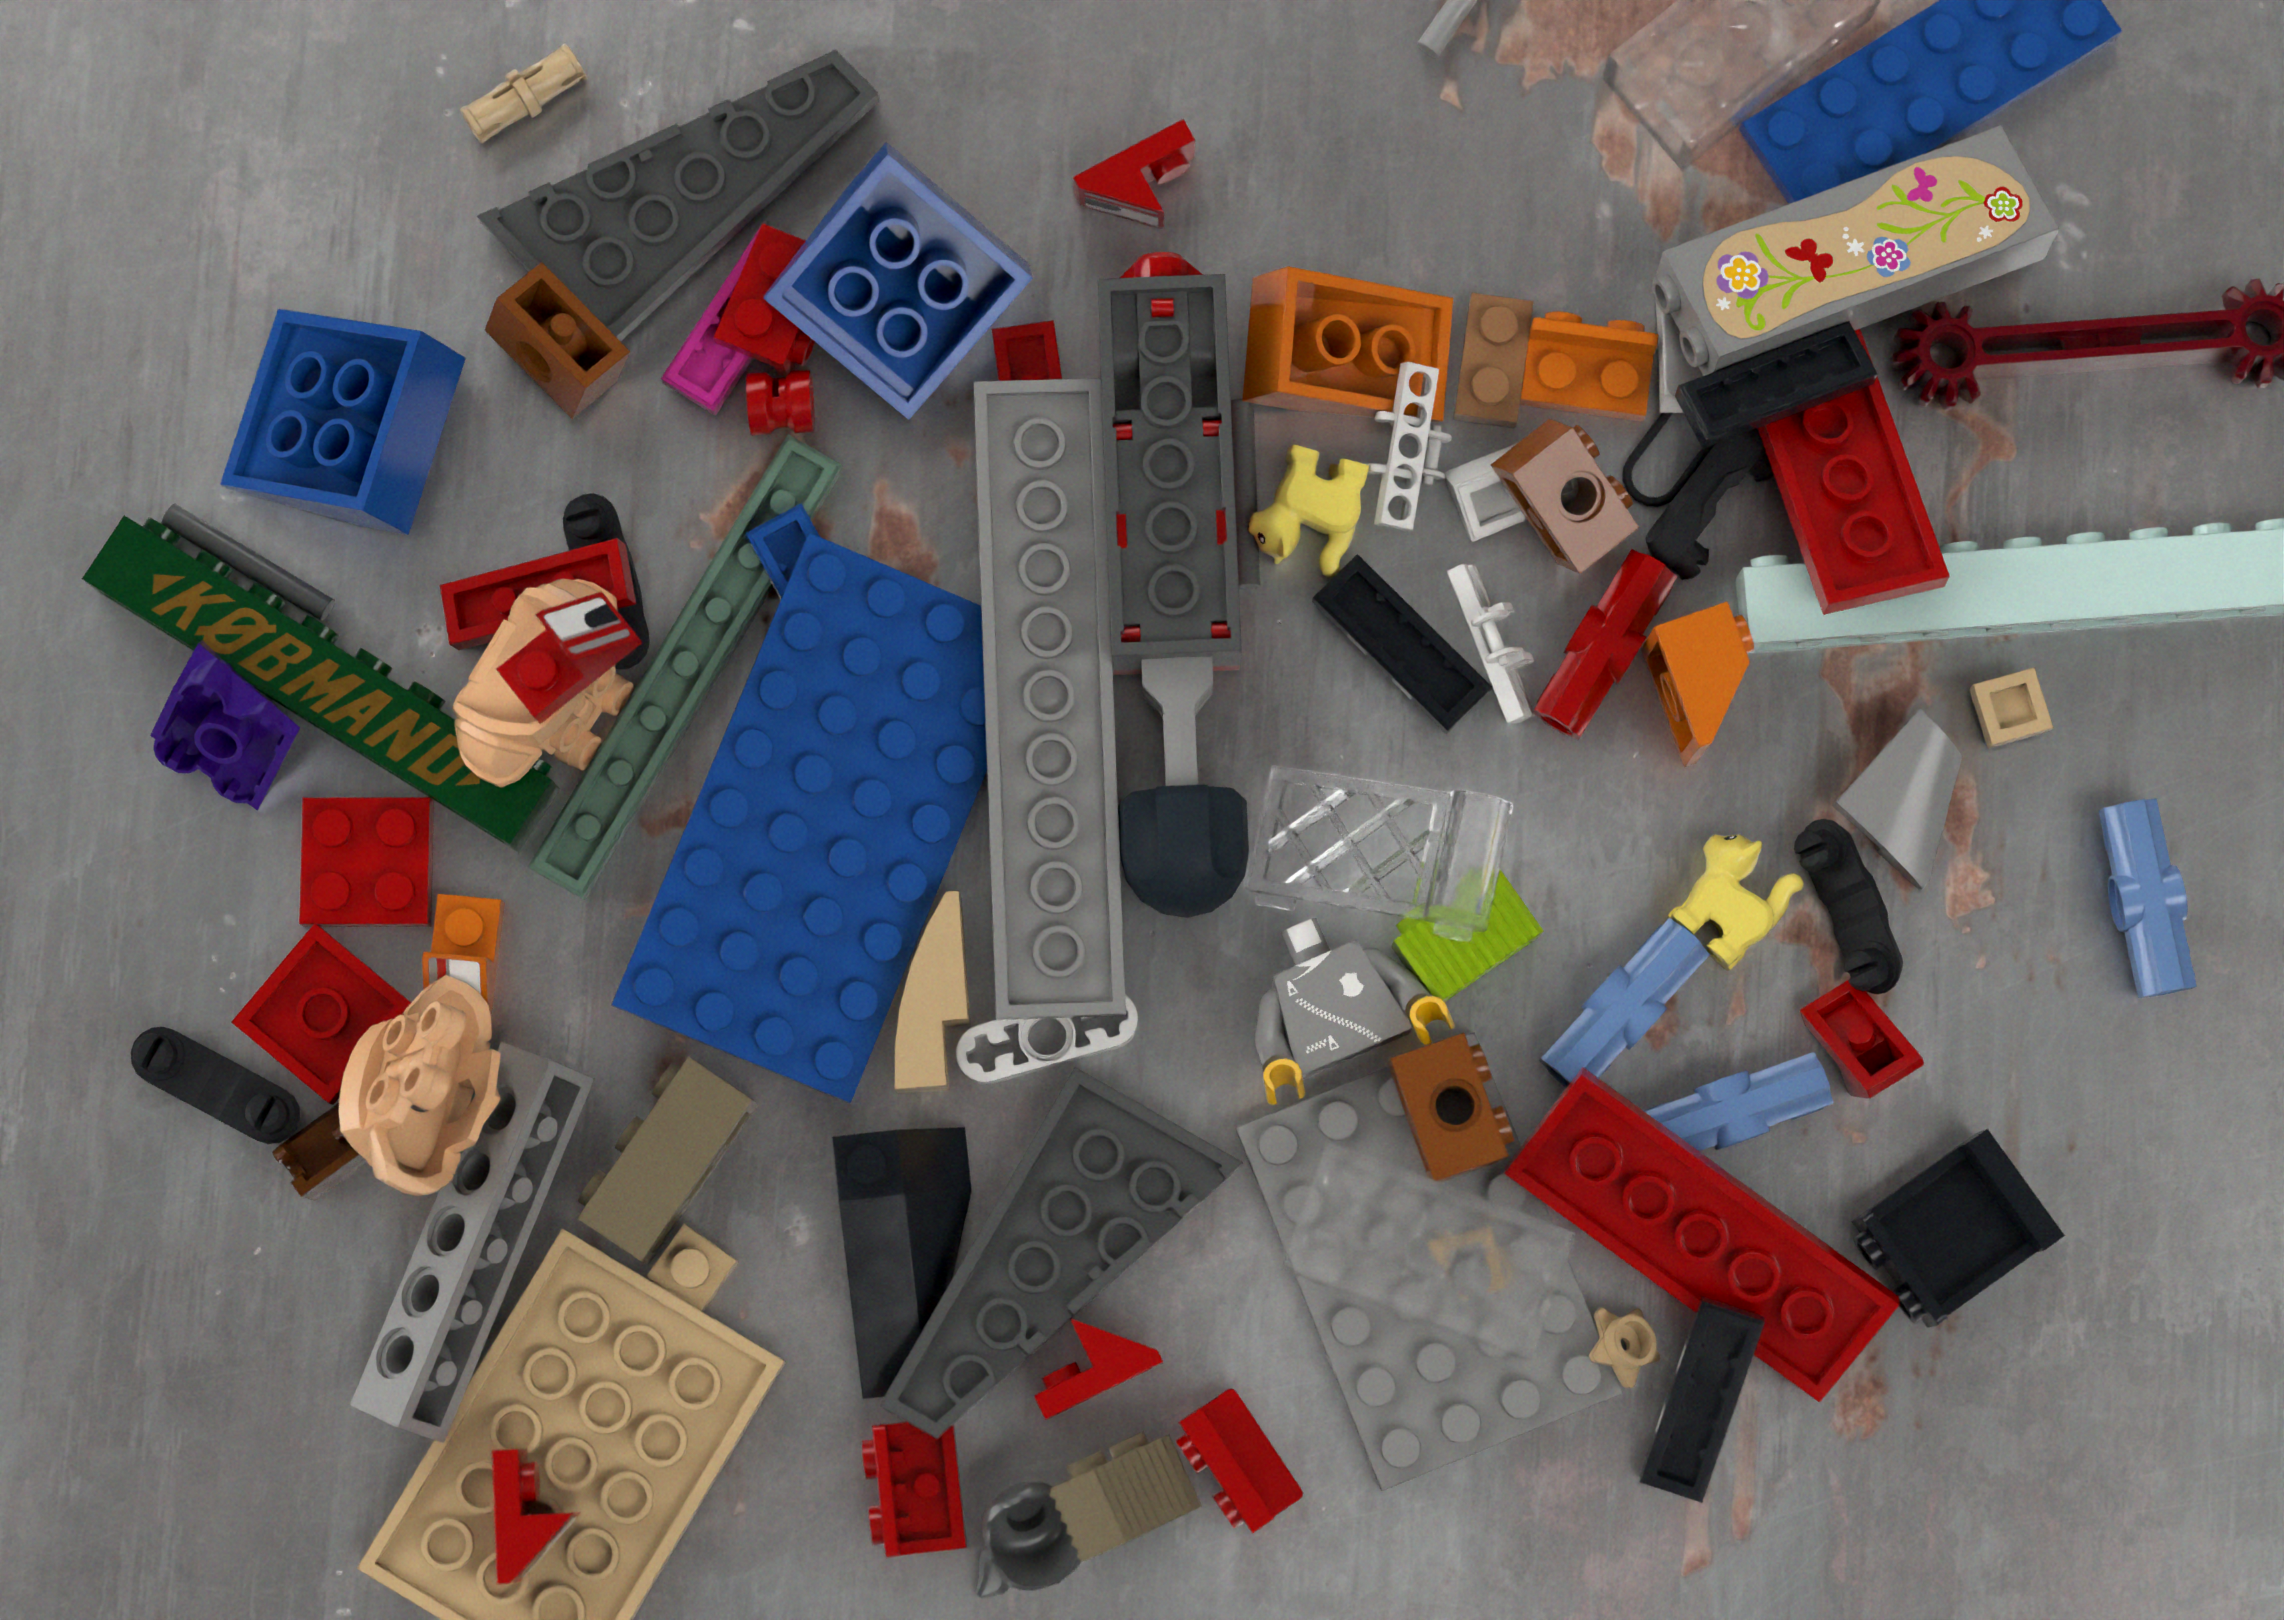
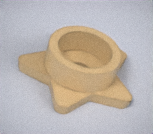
M1599 1308L1594 1313L1599 1340L1590 1352L1589 1358L1593 1363L1611 1366L1624 1388H1633L1636 1384L1640 1367L1660 1360V1354L1656 1350L1655 1333L1650 1324L1643 1319L1641 1309L1636 1308L1620 1318L1604 1308ZM1621 1339L1626 1343V1350L1621 1345Z

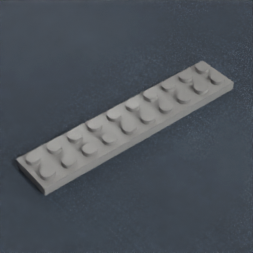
M1101 378L975 381L973 391L996 1020L1125 1016L1126 999Z

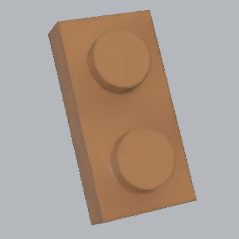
M1471 292L1453 420L1510 428L1516 427L1534 301Z

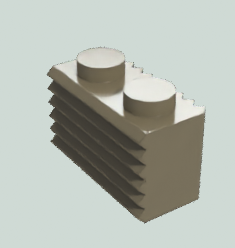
M1143 1431L1108 1447L1113 1458L1109 1462H1107L1101 1450L1066 1466L1071 1479L1052 1487L1050 1497L1056 1500L1055 1509L1062 1512L1060 1521L1067 1524L1066 1533L1073 1537L1071 1545L1078 1549L1077 1558L1082 1561L1091 1559L1202 1507L1169 1434L1149 1443Z

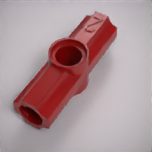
M1631 549L1598 605L1594 606L1592 604L1563 652L1567 656L1556 674H1553L1537 700V705L1532 713L1559 733L1579 741L1613 683L1619 684L1647 638L1643 633L1654 615L1656 616L1673 589V584L1678 576L1671 572L1665 564L1652 556Z

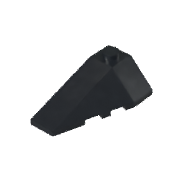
M965 1127L897 1129L832 1137L863 1399L885 1397L952 1281L972 1194Z

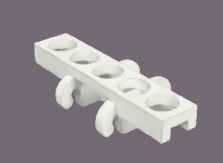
M1412 362L1401 363L1393 412L1377 411L1374 421L1380 423L1390 422V426H1393L1387 465L1367 464L1369 466L1367 474H1382L1374 525H1386L1402 531L1413 530L1421 478H1424L1423 484L1432 486L1433 480L1445 479V474L1438 471L1437 466L1441 443L1450 442L1452 436L1441 432L1442 426L1433 425L1432 430H1430L1439 375L1438 368ZM1415 372L1424 375L1420 396L1413 394L1409 387V379ZM1414 403L1418 405L1417 418L1404 415L1405 407L1408 404ZM1405 434L1417 440L1418 451L1413 458H1407L1400 453L1399 440ZM1400 465H1404V466H1405V467H1403V468H1397V467L1400 466ZM1394 481L1406 483L1405 489L1399 488ZM1395 496L1403 498L1400 520L1394 519L1388 511L1389 502Z
M1463 563L1448 570V575L1507 723H1520L1535 716L1532 713L1533 708L1517 669L1535 662L1531 652H1524L1522 647H1505L1495 622L1515 613L1511 602H1500L1494 606L1491 605L1475 564L1467 566L1466 563Z

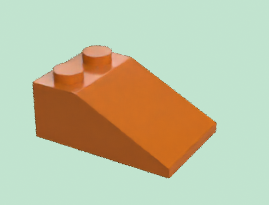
M1290 266L1253 277L1242 401L1294 411L1375 418L1377 411L1393 412L1400 364L1412 362L1439 369L1431 422H1442L1444 420L1453 298ZM1419 372L1413 373L1409 379L1410 390L1417 396L1421 394L1424 376ZM1414 403L1408 404L1405 407L1404 415L1417 418L1418 405Z

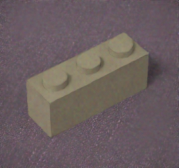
M689 1056L681 1067L672 1063L665 1070L652 1091V1095L659 1099L645 1120L638 1116L632 1119L615 1145V1149L622 1154L608 1174L601 1170L594 1174L578 1199V1202L585 1207L577 1219L640 1262L648 1265L758 1106L754 1100Z

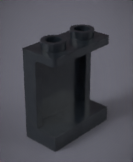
M1988 1129L1975 1133L1851 1221L1860 1233L1853 1238V1241L1862 1256L1875 1270L1884 1266L1898 1286L1892 1292L1899 1296L1900 1309L1913 1323L1922 1319L1927 1328L1940 1325L1948 1319L1949 1314L2037 1252L2046 1250L2065 1236Z

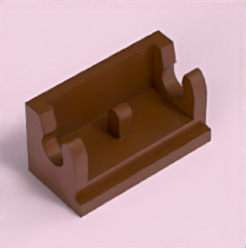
M339 1103L272 1151L274 1158L279 1163H282L294 1178L291 1183L299 1195L314 1201L368 1163L341 1133Z

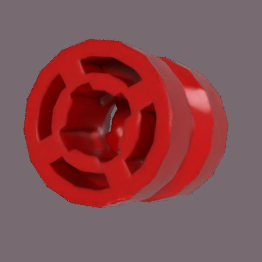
M811 370L791 371L785 378H773L767 372L747 373L746 399L751 436L770 435L776 428L786 427L790 428L794 433L815 432V404Z

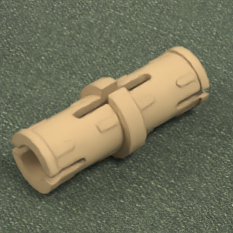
M563 44L560 48L547 55V57L520 73L514 69L504 75L506 79L504 83L480 99L478 98L467 106L462 107L460 112L475 137L483 144L489 138L499 133L500 130L528 115L530 118H533L542 112L540 106L580 81H584L587 79V76L571 49L566 44Z

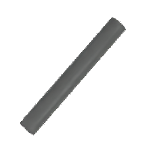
M1242 399L1231 400L1239 589H1253L1260 587L1259 546L1255 537L1248 532L1249 519L1254 512H1258L1254 403L1243 402Z
M173 504L164 514L161 522L162 525L320 621L325 620L331 612L335 603L333 598L180 506Z

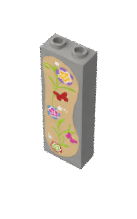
M2002 125L1664 250L1655 278L1652 281V290L1660 310L1666 315L1671 313L1680 331V345L1687 362L1692 367L1698 366L1703 376L1848 321L1851 323L1854 331L2043 260L2060 228Z

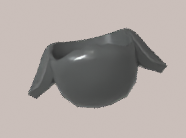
M1022 1482L1002 1491L986 1507L982 1515V1533L985 1546L979 1558V1578L976 1587V1593L980 1598L987 1599L1004 1594L1011 1587L1019 1590H1038L1059 1584L1081 1564L1082 1560L1077 1558L1078 1549L1071 1545L1073 1537L1066 1533L1067 1524L1060 1521L1062 1512L1055 1509L1056 1500L1050 1497V1491L1053 1486L1044 1482Z

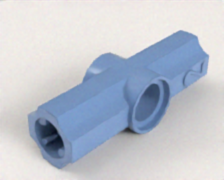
M2157 798L2141 799L2102 808L2099 810L2100 824L2102 825L2105 848L2112 876L2108 879L2109 905L2117 929L2125 933L2138 999L2171 994L2197 987L2183 924L2188 913L2186 890L2179 869L2176 865L2170 864Z
M1670 917L1663 925H1660L1638 949L1639 951L1623 968L1619 965L1581 1006L1584 1009L1581 1015L1539 1059L1548 1072L1565 1088L1568 1087L1582 1067L1600 1078L1625 1047L1630 1050L1667 1010L1664 1004L1710 955L1701 942L1684 926L1676 923Z
M1815 1052L1750 1075L1748 1070L1727 1076L1694 1089L1695 1094L1676 1101H1669L1643 1111L1695 1149L1702 1151L1713 1146L1715 1150H1720L1770 1132V1126L1820 1111L1824 1107L1834 1104L1824 1068Z

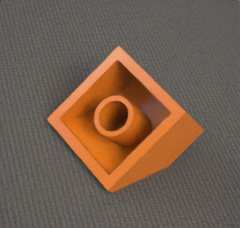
M1728 601L1654 626L1641 648L1684 767L1697 763L1711 745L1750 663L1747 653L1754 651L1753 639L1746 620L1742 615L1733 617Z

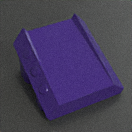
M201 640L171 690L150 736L155 739L153 750L156 758L162 765L177 773L186 774L199 769L211 778L212 785L218 794L235 803H247L258 811L300 727L282 713L270 700L262 696L228 662L223 660Z

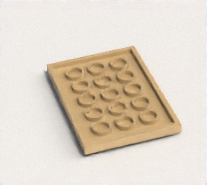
M562 1229L471 1378L445 1442L433 1441L357 1569L441 1620H633L786 1361L569 1231ZM527 1449L528 1462L537 1461L540 1474L539 1501H530V1515L566 1512L581 1513L520 1582L497 1584L491 1450Z

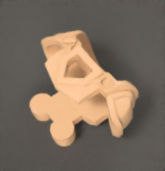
M557 579L550 584L540 585L538 588L528 587L517 597L511 607L508 621L504 619L468 677L470 681L461 689L452 708L457 717L454 725L461 757L465 765L480 779L500 788L519 781L540 758L542 751L550 755L554 753L557 760L568 766H574L582 771L587 769L601 746V738L591 733V728L601 712H607L613 716L620 714L634 691L633 683L617 673L616 666L614 665L558 711L539 724L497 672L496 668L546 629L535 616L539 611L601 591L617 610V601L614 595L593 582L581 579Z
M448 975L443 976L424 989L405 1009L403 1015H398L394 1019L375 1024L362 1035L351 1052L344 1071L339 1094L340 1130L349 1144L373 1168L376 1179L402 1193L416 1196L434 1193L445 1187L453 1179V1174H455L461 1159L460 1152L476 1144L483 1124L501 1100L496 1087L501 1053L494 1049L489 1050L491 1044L488 1041L492 1038L489 1006L478 991L467 983ZM475 1091L476 1096H475L474 1099L471 1101L473 1092ZM414 1104L426 1111L418 1112L413 1110L411 1106Z

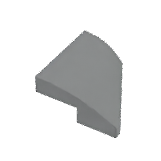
M1919 709L1832 805L1879 847L1876 852L1919 890L1923 889L1931 878L1962 755L1943 730L1924 711Z

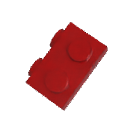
M762 223L713 338L716 344L774 366L778 375L786 377L794 370L796 364L806 365L816 342L764 299V295L806 240Z
M1234 1389L1226 1390L1179 1422L1186 1434L1175 1440L1197 1474L1208 1467L1222 1487L1212 1497L1233 1529L1245 1522L1250 1531L1254 1533L1272 1521L1274 1516L1302 1498V1489Z
M907 1422L872 1425L873 1439L862 1440V1454L866 1480H878L880 1505L869 1506V1522L873 1546L884 1544L886 1558L967 1548L955 1426H951L943 1435L935 1439Z

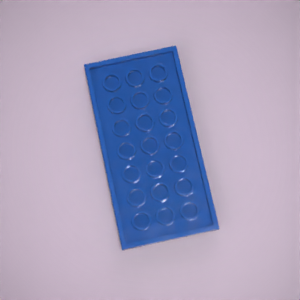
M809 532L611 1006L834 1098L851 1103L987 771L981 605Z

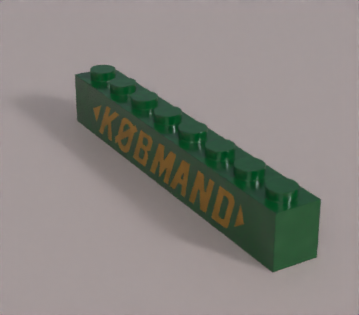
M125 515L122 517L82 579L87 584L193 651L197 644L203 640L223 660L228 662L238 674L254 686L257 691L520 853L560 791L555 782L547 777L553 768L551 765L539 758L519 781L502 788L480 779L465 765L461 757L454 725L455 719L440 711L446 702L443 698L415 681L406 690L388 679L387 676L393 668L362 648L358 650L354 657L334 645L339 635L311 616L307 615L301 624L281 612L286 602L261 585L254 582L249 591L228 580L234 570L206 551L201 550L195 559L175 547L181 537L156 520L148 517L143 526Z

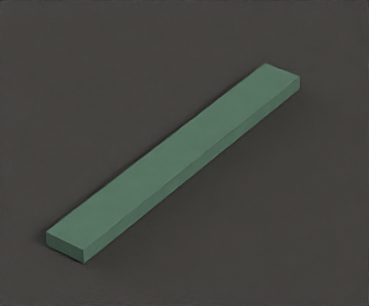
M788 434L528 865L531 870L586 900L773 588V584L746 538V533L802 503L811 521H813L842 473V464Z

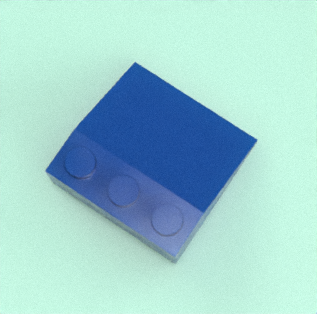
M885 142L837 199L766 292L764 299L910 420L1028 285L1033 276L1029 264L891 145Z
M278 309L220 485L234 491L354 525L409 535L466 357L419 330Z

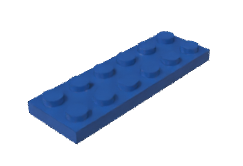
M1939 0L1743 121L1739 131L1781 194L1790 204L1946 146L2110 44L2119 37L2122 30L2101 0Z

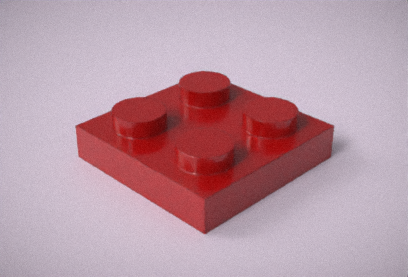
M430 797L303 798L299 924L303 927H312L314 923L320 927H431L434 800Z
M314 923L231 1023L327 1103L334 1105L339 1099L344 1071L351 1052L362 1035L375 1024L394 1019L398 1015H403L405 1009L412 1002L323 928Z

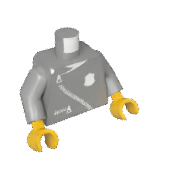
M1316 918L1306 920L1284 930L1281 935L1295 966L1273 975V988L1269 989L1260 999L1254 1042L1263 1069L1267 1101L1271 1105L1277 1104L1275 1089L1286 1084L1297 1088L1298 1098H1303L1305 1096L1303 1079L1409 1035L1412 1030L1409 1019L1420 1042L1429 1045L1432 1043V1040L1425 1027L1430 1022L1442 1020L1447 1023L1450 1030L1455 1027L1445 1002L1438 997L1431 996L1413 972L1377 948L1362 949L1357 941H1353L1330 951Z

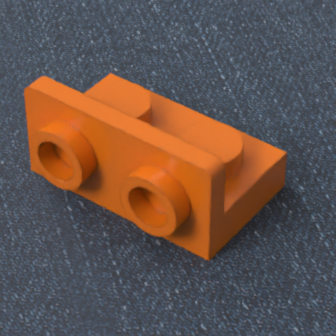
M1561 311L1547 312L1545 318H1533L1529 332L1520 405L1643 422L1647 412L1653 357L1657 349L1659 335L1644 332L1645 326L1643 324L1629 320H1611L1607 323L1606 327L1582 323L1581 316Z

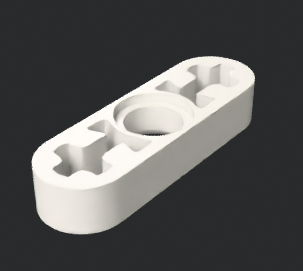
M1125 994L1128 1019L1119 1023V1034L1114 1037H1107L1104 1028L1084 1031L1090 1044L1079 1048L1076 1047V1031L1070 1018H1046L1058 1021L1066 1031V1042L1063 1048L1052 1055L1039 1054L1029 1044L1030 1029L1036 1022L1042 1019L994 1020L976 1025L968 1029L959 1039L956 1048L957 1062L967 1078L975 1083L987 1085L1111 1051L1126 1045L1135 1035L1138 1026L1137 1009L1133 1001ZM1080 1017L1081 1022H1084V1021H1088V1020L1097 1018V1017ZM1019 1026L1018 1041L1028 1062L1014 1065L1015 1055L1014 1052H1010L996 1057V1069L990 1072H984L980 1063L969 1064L967 1054L976 1051L977 1045L975 1040L987 1037L991 1046L1010 1043V1038L1005 1030Z

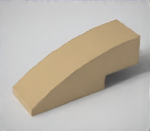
M959 890L945 892L925 928L910 965L900 1003L895 1040V1090L898 1094L950 1090L945 1027L971 1025L962 898Z

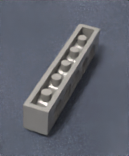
M501 1042L498 1048V1052L501 1055L496 1085L501 1100L483 1124L476 1144L460 1152L461 1159L455 1174H453V1179L438 1192L350 1403V1406L397 1428L442 1443L445 1442L594 1082V1078L504 1042Z

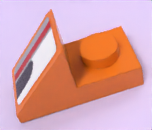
M447 894L437 895L431 952H423L422 954L423 990L445 975L467 983L481 994L489 1006L492 1019L505 906L504 901L501 899Z

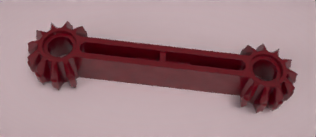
M2259 278L2252 279L2245 286L2244 292L2232 286L2222 294L2225 310L1973 328L1967 323L1972 316L1970 306H1963L1957 316L1951 318L1950 309L1946 302H1938L1933 308L1932 318L1926 312L1917 309L1909 318L1911 328L1898 329L1893 340L1903 350L1891 356L1890 366L1899 370H1909L1898 382L1900 390H1910L1916 384L1923 389L1918 396L1917 403L1919 406L1926 407L1934 395L1938 394L1940 405L1944 411L1954 409L1957 404L1958 395L1970 404L1975 402L1981 395L1976 380L2229 362L2234 366L2231 373L2232 384H2240L2251 373L2256 387L2265 388L2271 383L2273 375L2284 381V283H2277L2268 295ZM2246 322H2257L2265 326L2271 336V345L2262 346L2254 343L2247 335ZM2212 335L2217 338L2141 344L2140 340ZM1937 344L1951 347L1958 355L1959 367L1947 369L1936 364L1932 359L1930 347ZM2063 347V350L1998 355L1985 353L1986 351Z

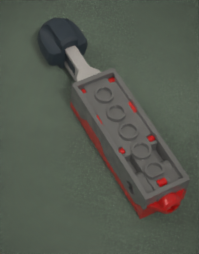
M1153 252L1140 256L1119 278L1097 279L1113 675L1142 674L1143 697L1163 718L1165 786L1131 792L1118 805L1120 858L1126 882L1140 901L1161 914L1189 918L1210 913L1233 897L1245 877L1249 854L1247 800L1234 788L1198 785L1195 720L1196 714L1213 694V671L1240 670L1242 652L1225 274L1203 275L1180 254Z

